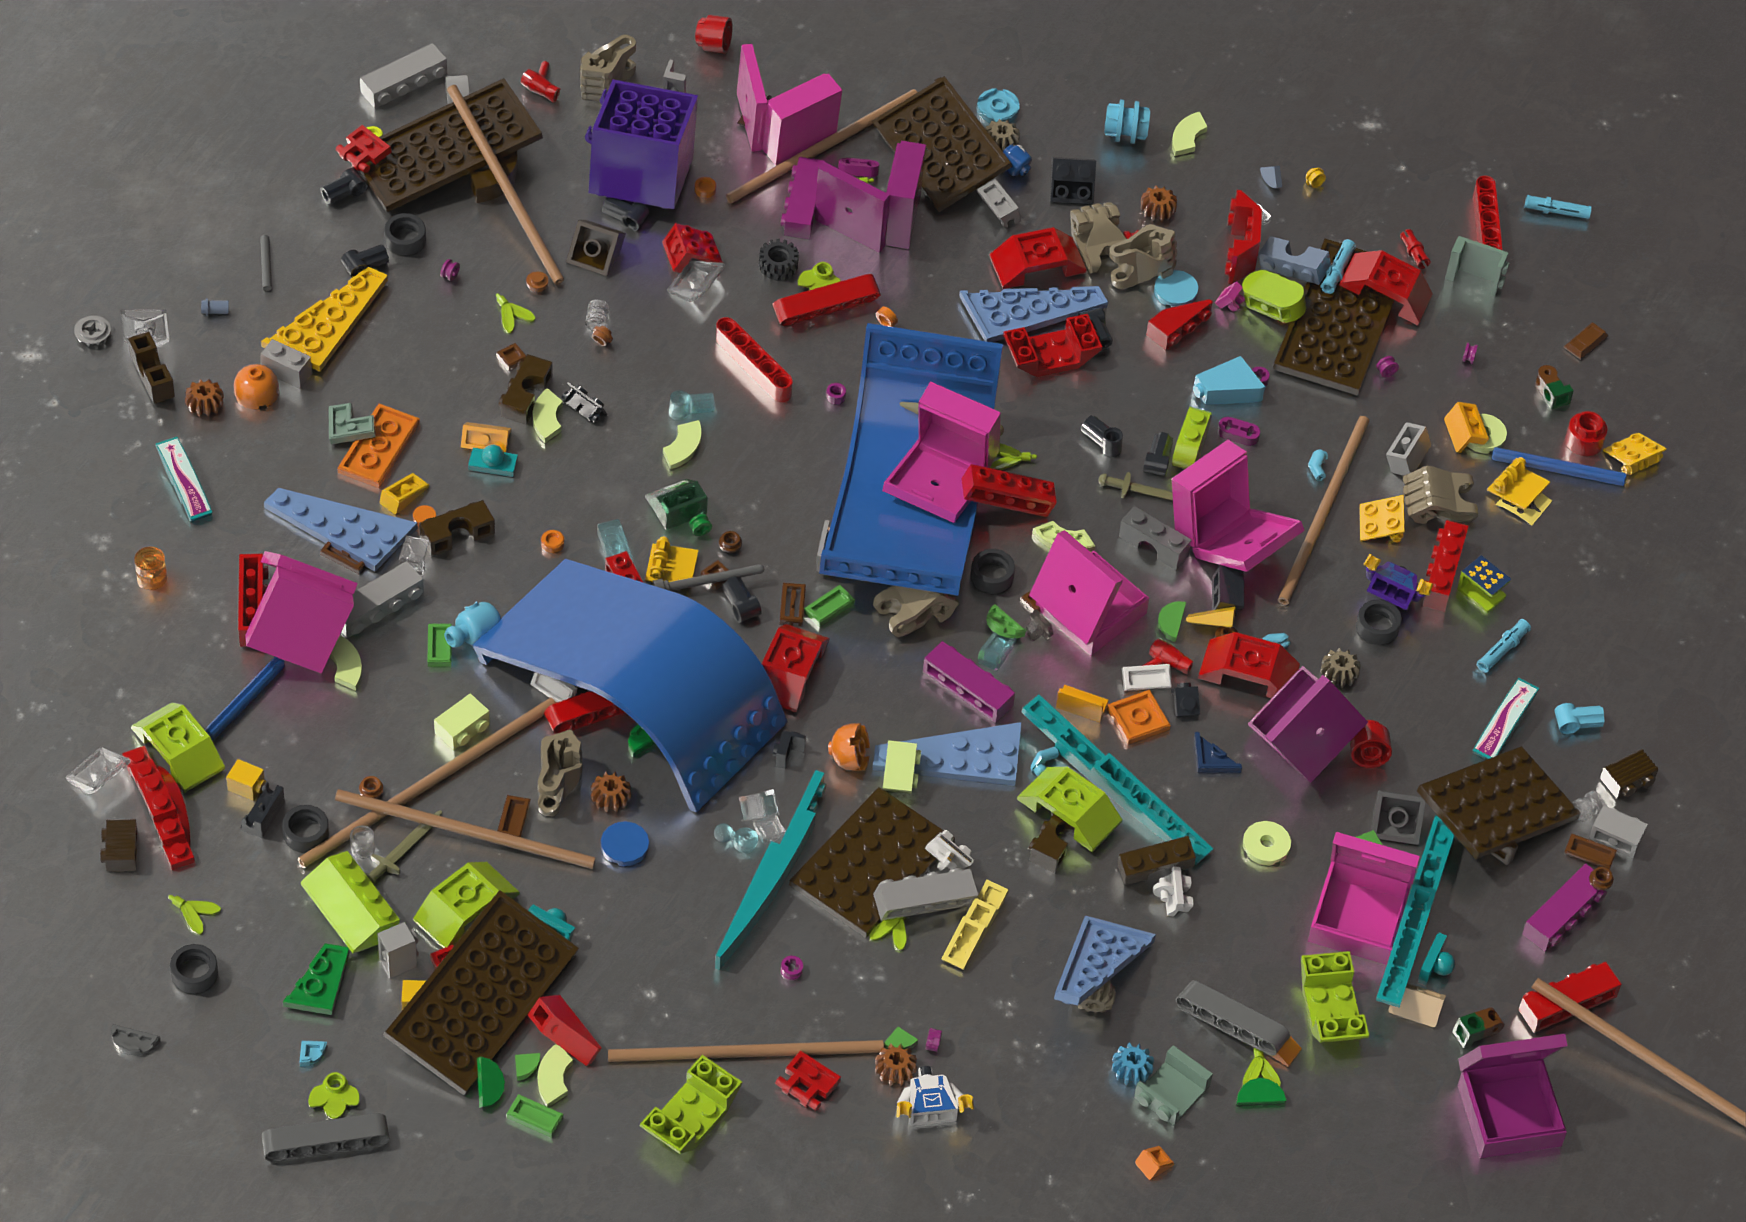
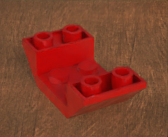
M1237 190L1236 197L1231 198L1230 211H1233V213L1228 214L1227 225L1231 226V235L1244 236V240L1234 239L1233 248H1228L1227 261L1230 262H1226L1225 275H1229V285L1236 281L1238 282L1255 271L1261 241L1262 208L1242 190Z
M1055 227L1012 235L989 255L1002 289L1024 285L1026 273L1062 267L1065 277L1086 273L1087 271L1073 237Z
M1382 250L1355 253L1339 284L1357 295L1360 294L1362 288L1366 285L1403 304L1398 316L1416 325L1419 324L1433 295L1421 270Z
M1088 314L1069 317L1066 320L1065 330L1029 337L1025 327L1003 331L1004 338L1017 368L1035 377L1079 369L1102 350V345Z
M784 624L777 629L761 664L773 684L782 708L797 712L805 695L806 681L817 658H822L830 638L788 624Z
M1233 632L1209 640L1198 679L1221 684L1223 675L1226 674L1267 685L1266 697L1272 698L1299 670L1300 663L1281 644Z

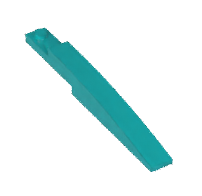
M1040 694L1023 707L1022 713L1055 743L1054 747L1058 749L1061 756L1159 838L1166 842L1189 835L1196 857V865L1213 851V848L1114 756L1110 753L1107 755L1102 753Z
M815 770L781 843L770 842L716 954L715 969L720 970L750 934L776 897L801 855L815 827V812L818 806L816 801L819 796L823 797L827 784L824 783L823 772Z
M1436 815L1376 997V1001L1400 1008L1454 838V834Z

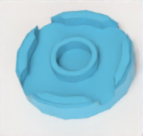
M997 88L984 91L978 98L977 112L988 123H991V121L997 122L999 118L1002 122L1009 120L1010 123L1018 116L1020 109L1019 100L1009 90L997 91Z
M1173 270L1171 276L1164 279L1159 276L1156 279L1154 286L1155 297L1161 304L1165 306L1166 304L1171 305V308L1193 303L1198 294L1197 281L1192 275L1184 271Z

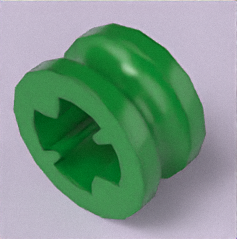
M705 514L697 515L689 522V526L695 536H704L712 529V524Z

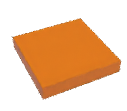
M1150 690L1107 704V711L1127 745L1170 730L1171 725Z

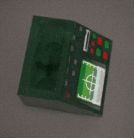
M684 479L645 495L665 530L689 522L697 515H707L708 497L698 481Z

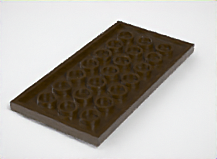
M505 78L463 97L498 160L543 139L542 132ZM454 102L380 136L379 138L391 147L392 152L376 165L368 161L366 164L370 166L369 172H360L385 211L389 212L488 164ZM356 151L354 154L359 156L361 153Z
M1324 238L1320 249L1329 251L1330 263L1332 265L1342 243ZM1355 248V250H1354V252L1352 253L1351 258H1350V260H1349V262H1348L1346 268H1345L1344 271H1343L1344 274H1345V272H1346V270H1347V268H1348V266H1349V264H1350V262H1351V260H1352V258H1353V256H1354L1355 253H1362V252H1368V251ZM1325 275L1319 285L1311 282L1306 283L1304 287L1306 311L1299 319L1290 322L1274 361L1273 369L1358 396L1395 300L1364 285L1360 294L1357 295L1340 286L1341 281L1337 283L1333 293H1325L1321 288V284L1326 278Z
M499 890L387 1028L383 1036L461 1094L465 1095L478 1078L477 1058L484 1057L492 1060L531 1011L539 997L544 995L579 948Z

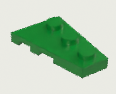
M325 943L309 964L307 972L296 982L294 990L283 1000V1007L332 1015L350 953L349 948Z

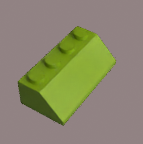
M348 851L327 857L301 881L302 887L352 953L378 945V933L399 925V917Z

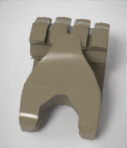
M625 34L621 35L610 43L598 48L592 54L588 51L581 58L580 89L583 100L600 101L603 91L607 89L608 92L613 79L625 82L635 74L636 63L629 58L636 52V41L633 37ZM623 44H630L623 49L620 48Z
M1112 202L1104 203L1103 206L1100 203L1092 205V208L1090 206H1083L1081 211L1079 209L1070 211L1071 235L1089 273L1098 272L1101 267L1100 256L1110 255L1109 248L1113 244L1126 240L1118 228L1119 210Z
M1149 224L1129 239L1113 244L1109 248L1110 258L1114 263L1122 264V266L1111 272L1112 285L1118 289H1125L1148 281L1156 275L1161 276L1162 279L1171 276L1177 263L1175 231Z
M1424 466L1403 476L1405 484L1403 492L1406 496L1405 504L1408 507L1409 517L1415 523L1426 524L1434 516L1445 521L1449 520L1457 523L1472 522L1478 517L1477 505L1464 501L1459 493H1467L1473 487L1472 475L1449 472L1433 466Z
M892 586L880 592L873 602V606L879 614L897 613L889 621V630L895 637L904 636L924 626L933 615L941 623L951 617L955 608L959 605V601L954 595L900 586Z
M572 730L546 736L541 741L538 809L545 816H556L559 813L565 798L573 791L581 778L583 752L581 742L578 741ZM547 798L555 800L556 803L553 807L547 808L544 806Z

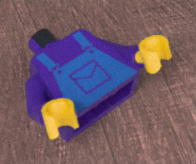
M1369 554L1363 564L1366 566V578L1371 581L1367 592L1407 610L1411 600L1419 602L1426 595H1430L1433 583L1420 579L1418 584L1417 575L1407 570L1404 566H1398L1388 561L1384 565L1379 566L1382 560L1374 557L1372 554Z

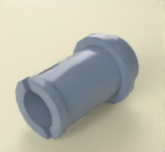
M208 298L201 300V314H206V316L208 314L229 315V300L216 301L208 300Z

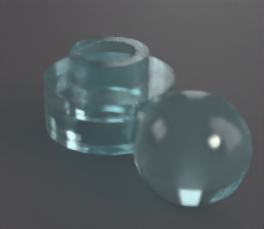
M721 823L714 830V836L719 842L725 843L731 840L735 849L739 852L750 853L757 846L758 835L750 828H740L735 832L729 824Z

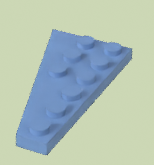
M1099 286L1072 287L1070 290L1049 288V291L1026 288L1003 289L1001 292L980 290V293H968V290H962L959 294L964 306L986 342L1005 339L1003 331L1025 327L1026 332L1065 321L1069 317L1078 316L1079 312L1096 308L1105 309L1108 306V301Z
M278 488L264 501L265 509L324 543L330 542L331 546L341 552L342 550L350 554L351 558L358 562L363 561L365 566L374 572L418 529L417 522Z
M1021 722L900 741L916 743L917 750H921L920 765L915 764L914 774L919 776L1015 786ZM888 743L875 745L872 770L885 772Z
M1085 916L1057 986L1054 999L1065 1004L1080 1005L1155 942L1156 934Z

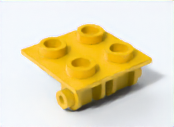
M1635 433L1624 440L1614 442L1612 445L1604 448L1603 451L1623 463L1621 467L1623 473L1632 475L1639 470L1660 462L1661 458H1663L1662 452L1666 451V448L1641 433Z
M1519 457L1515 458L1501 475L1494 480L1487 491L1526 510L1550 484V481L1525 469L1526 461L1524 458Z
M1404 495L1360 504L1361 542L1390 536L1395 543L1401 541L1405 532Z
M660 537L656 544H652L645 581L653 582V580L663 579V581L668 580V582L692 578L698 550L670 546L667 537Z

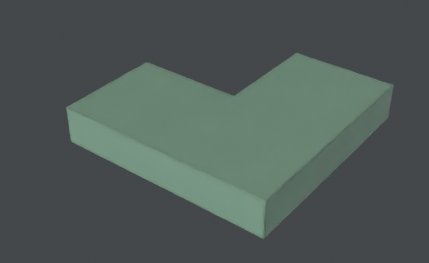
M351 403L329 406V440L331 444L376 437L374 415L353 418Z

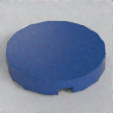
M627 821L617 822L609 826L602 834V854L609 862L612 863L613 861L618 863L619 866H632L641 862L649 849L648 834L636 823Z

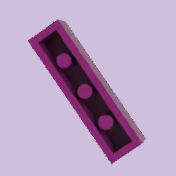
M799 157L798 164L793 165L792 178H794V181H790L788 187V194L791 195L785 199L784 210H787L786 214L782 213L781 217L784 236L810 240L815 218L818 168L825 162L824 160Z
M942 641L924 658L923 672L994 723H997L1014 706L1015 692L1008 685L1002 684L990 672H985L973 660L961 655L953 646H949Z
M1585 863L1526 921L1522 935L1544 952L1551 946H1557L1563 938V934L1566 931L1571 932L1577 925L1578 919L1581 916L1586 917L1592 910V905L1595 902L1600 903L1607 894L1606 890L1595 889L1590 884L1589 876L1594 869Z

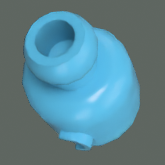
M476 601L475 604L466 606V610L458 614L455 626H450L446 629L444 633L445 640L454 648L462 646L464 642L473 646L482 635L500 621L501 616L498 610L488 602L478 603Z

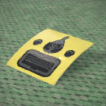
M1541 493L1526 510L1502 498L1496 505L1511 511L1532 526L1552 500Z

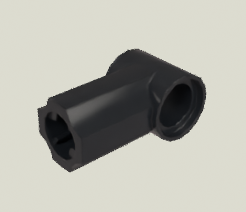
M349 168L341 174L339 179L320 187L325 202L332 204L349 195L353 197L362 195L367 190L368 184L355 168Z
M607 197L602 207L603 213L621 220L625 227L634 228V231L639 229L650 213L649 209L642 203L634 202L631 204L612 197Z
M380 244L361 252L354 249L349 250L343 254L341 262L351 278H353L367 267L374 268L388 263L389 256L385 246Z
M1102 308L1079 312L1078 316L1083 314L1089 315L1102 345L1101 351L1111 346L1113 339L1106 327Z
M1090 415L1085 419L1081 426V431L1102 447L1104 455L1108 457L1118 456L1122 451V431L1116 427H1109L1096 416Z
M1160 432L1154 435L1150 452H1147L1145 458L1144 472L1166 476L1170 460L1169 454L1173 445V438L1169 433Z
M734 576L723 584V590L732 604L733 614L739 623L762 614L757 597L755 595L751 596L741 578Z

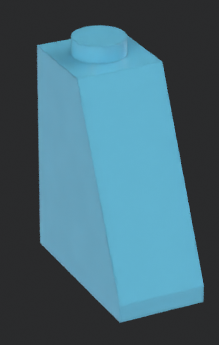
M1241 356L1197 374L1193 386L1194 394L1205 405L1261 402L1265 389L1263 383Z

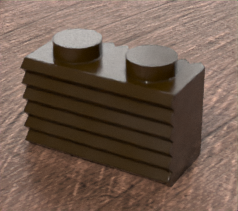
M1640 749L1604 767L1600 779L1616 799L1623 796L1629 797L1643 786L1647 788L1655 782L1658 766L1647 756L1644 749Z
M106 819V828L101 829L102 843L105 842V848L100 850L101 863H105L107 872L136 871L138 834L136 819Z

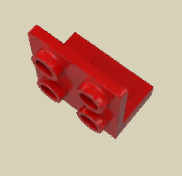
M675 223L662 241L674 272L681 273L685 266L689 264L691 258L719 266L723 262L713 235L708 231H701L688 225L684 226Z

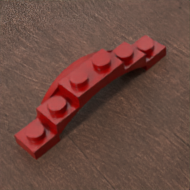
M145 746L122 753L127 770L137 784L149 810L171 870L195 863V858L190 848V827L187 810L176 781L165 768L154 763Z

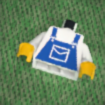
M922 1066L918 1069L919 1077L912 1078L910 1086L904 1088L897 1102L896 1117L908 1115L909 1126L957 1121L958 1107L960 1113L964 1112V1108L974 1109L973 1096L969 1094L964 1095L953 1083L948 1082L945 1075L934 1076L931 1066Z

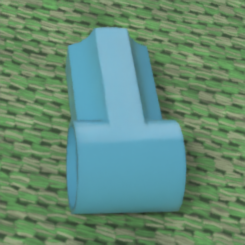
M1564 703L1555 708L1559 731L1562 734H1572L1580 728L1603 727L1604 710L1601 706L1575 707L1572 703Z

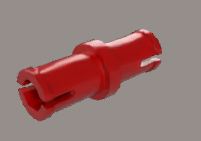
M1407 229L1405 231L1409 237H1406L1405 233L1402 232L1400 238L1407 247L1408 255L1413 257L1417 267L1425 269L1422 261L1425 262L1427 267L1431 261L1424 252L1423 244L1415 237L1413 230Z

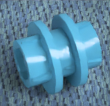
M1120 99L1119 104L1109 103L1106 112L1105 135L1114 136L1115 142H1120L1121 135L1131 136V144H1135V139L1146 140L1150 120L1149 108L1140 107L1139 101H1135L1134 108L1124 107V100Z

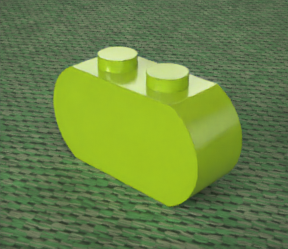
M1267 270L1255 271L1249 274L1243 281L1242 287L1245 304L1249 309L1283 323L1299 319L1306 311L1304 289L1296 281H1291Z
M1189 407L1175 446L1172 466L1186 469L1199 460L1209 431L1212 412Z

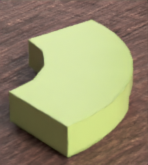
M1200 112L1185 117L1176 126L1172 138L1174 156L1195 152V139L1200 134L1207 132V125Z
M548 388L540 394L533 408L534 429L544 443L562 431V426L557 421L556 415L563 406V401Z
M699 420L677 425L678 435L676 440L671 445L663 448V454L670 470L687 463L700 446L701 425Z
M1054 521L1033 528V535L1049 548H1051L1057 533L1065 530L1090 552L1095 551V544L1084 529L1079 531L1066 530L1059 527Z
M340 635L329 657L334 661L338 669L335 675V682L356 691L362 677L361 659L354 645Z
M557 1044L545 1054L538 1070V1090L546 1107L552 1106L568 1095L563 1078L566 1071L573 1065V1059Z

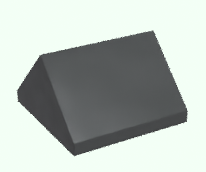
M1378 790L1373 809L1371 831L1374 830L1379 839L1419 845L1426 802L1420 796Z

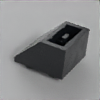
M1052 157L1050 202L1094 204L1097 161L1095 159Z

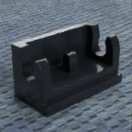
M1219 565L1212 577V610L1236 607V610H1242L1244 608V571Z
M265 782L262 787V793L248 816L245 815L243 817L240 830L263 838L285 803L284 788L277 785L275 790L272 791L269 788V783Z

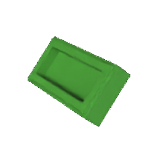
M838 585L805 607L804 613L820 628L854 605L855 599L841 585Z
M428 624V667H451L452 647L445 640L444 633L452 624Z
M518 1094L507 1112V1119L552 1138L563 1120V1114Z

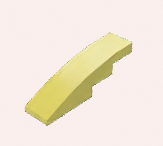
M986 880L978 897L974 899L966 916H963L942 957L943 961L962 970L966 968L1009 893L1007 888Z

